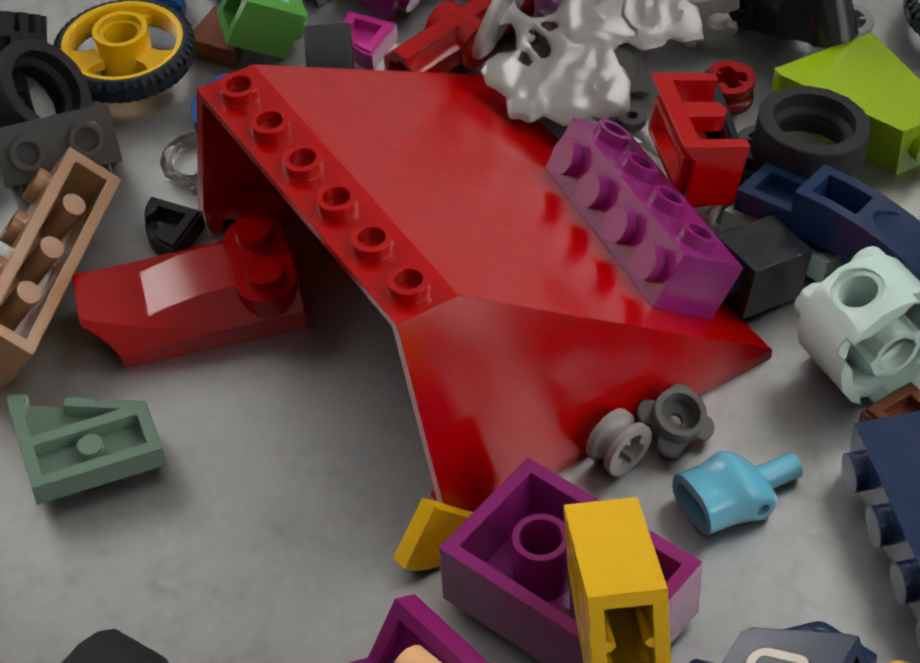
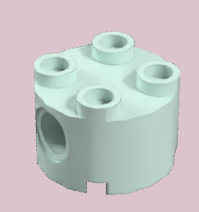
M866 247L860 250L849 263L837 268L824 281L812 283L800 292L794 304L796 312L800 315L797 325L799 344L852 403L862 405L860 398L869 397L875 403L910 382L915 386L920 383V281L897 258L887 256L878 247Z

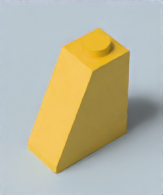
M638 497L563 505L567 567L583 663H671L668 587Z

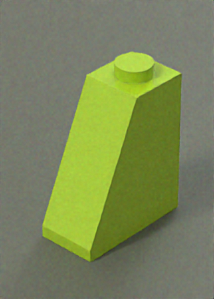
M872 32L774 68L772 93L786 87L812 86L824 88L850 98L864 110L871 123L870 139L864 158L865 161L895 175L920 166V79ZM806 132L829 144H835L832 140L821 135Z

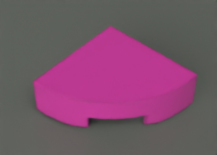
M348 11L343 23L348 22L351 27L354 62L368 70H375L384 58V55L388 53L398 39L397 24Z

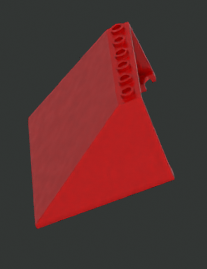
M253 64L196 89L198 210L203 211L206 227L212 234L223 230L222 221L228 219L239 220L249 215L272 217L282 226L301 218L390 323L434 491L429 493L430 500L475 512L527 457L555 474L587 458L586 444L590 434L601 419L611 411L618 408L626 409L632 414L634 423L638 422L636 412L640 403L646 399L656 401L672 385L682 384L688 386L697 395L702 396L772 357V349L724 302L721 303L712 320L652 308L545 168L559 139L539 120L527 123L521 119L509 118L506 97L497 90L487 86L483 75Z

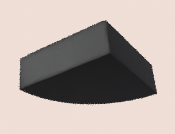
M155 197L150 198L144 211L147 238L151 248L158 256L190 248L206 227L203 211Z

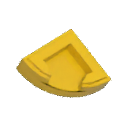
M422 497L393 559L405 570L422 571L439 567V547L474 512Z

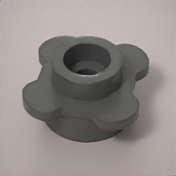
M682 384L672 385L656 401L649 399L642 401L636 412L638 422L648 426L657 439L656 448L658 452L668 458L680 456L684 447L694 441H708L715 429L713 420L707 416V409L701 397L688 386ZM670 417H678L681 420V424L678 426L673 425L670 422Z

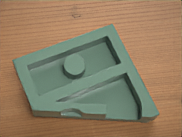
M14 394L6 397L37 505L167 465L164 451L146 401L114 400L101 403L91 398L65 397L63 407L30 405L27 395Z

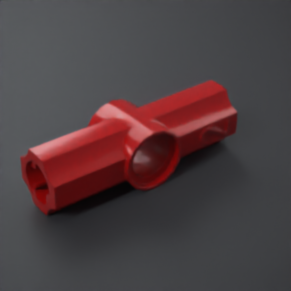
M471 0L463 6L454 1L441 3L428 17L425 30L384 55L385 70L447 73L459 64L467 69H476L482 66L492 55L496 45L487 56L479 60L472 57V48L481 21L492 0ZM525 0L519 10L531 18L534 14V0ZM512 24L508 25L502 36L514 29Z

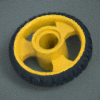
M116 0L86 9L70 19L61 28L53 45L61 49L78 65L88 82L92 101L108 102V104L140 101L141 99H148L150 96H156L158 93L166 91V89L173 87V84H177L192 66L196 54L193 29L186 17L181 12H178L177 9L154 0ZM148 26L156 27L169 33L176 40L174 48L171 50H156L152 48ZM93 36L95 48L77 51L86 40ZM101 71L102 76L95 74Z

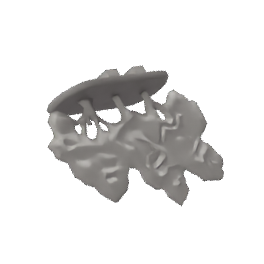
M492 0L476 34L472 48V57L479 60L487 56L508 25L512 24L516 33V50L510 53H498L486 60L481 70L486 85L506 97L509 118L521 119L531 123L546 117L562 126H567L573 117L586 121L592 117L607 119L627 114L631 109V81L625 69L619 64L614 52L620 44L628 42L640 50H650L664 46L668 39H675L679 42L704 39L703 23L699 8L689 3L688 0H562L554 13L537 18H531L519 10L525 0ZM545 21L556 22L559 27L548 31L541 26V23ZM534 29L546 37L551 48L550 56L540 58L529 42H533L536 36L530 34L529 30ZM522 51L527 53L532 61L529 66L521 64L518 60Z

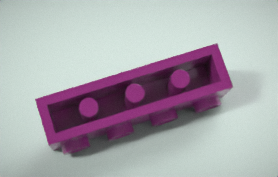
M573 117L562 138L554 146L551 158L545 168L652 308L712 320L743 270V267L625 128L607 119H600L598 123H593Z

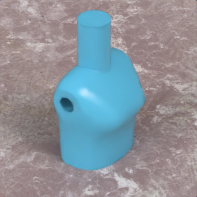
M724 450L715 453L701 465L675 474L672 488L682 512L698 531L704 535H709L733 525L756 522L768 517L775 509L777 501L773 488L802 477L803 467L797 455L792 452L755 466L740 454Z

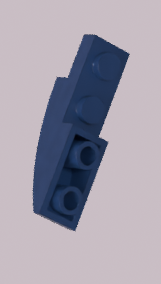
M766 162L738 187L733 209L757 220L773 214L798 237L811 242L817 248L842 255L841 266L849 263L860 250L875 246L880 248L887 256L897 258L920 281V221L891 199L861 181L825 164L809 179H806Z

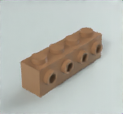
M71 147L67 149L51 172L40 167L22 196L23 199L31 203L27 212L25 213L17 209L0 236V241L8 245L3 256L0 255V387L3 389L6 388L36 351L121 181V178Z

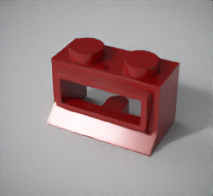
M651 73L661 96H656L648 132L668 179L692 207L733 205L750 145L747 139L707 138L705 131H719L723 128L727 113L725 106L713 102L718 84L716 74Z

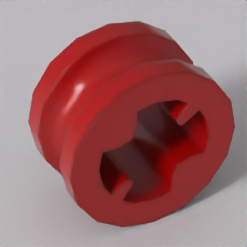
M722 61L713 64L707 69L715 72L730 115L741 114L751 108L754 102L753 89L756 80L755 73L749 66L737 61Z

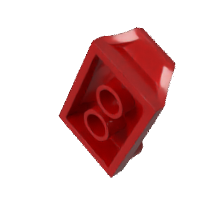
M249 215L237 220L227 229L224 240L118 266L77 273L72 277L81 328L96 334L119 355L123 368L307 329L297 274L285 231L278 221L263 215Z

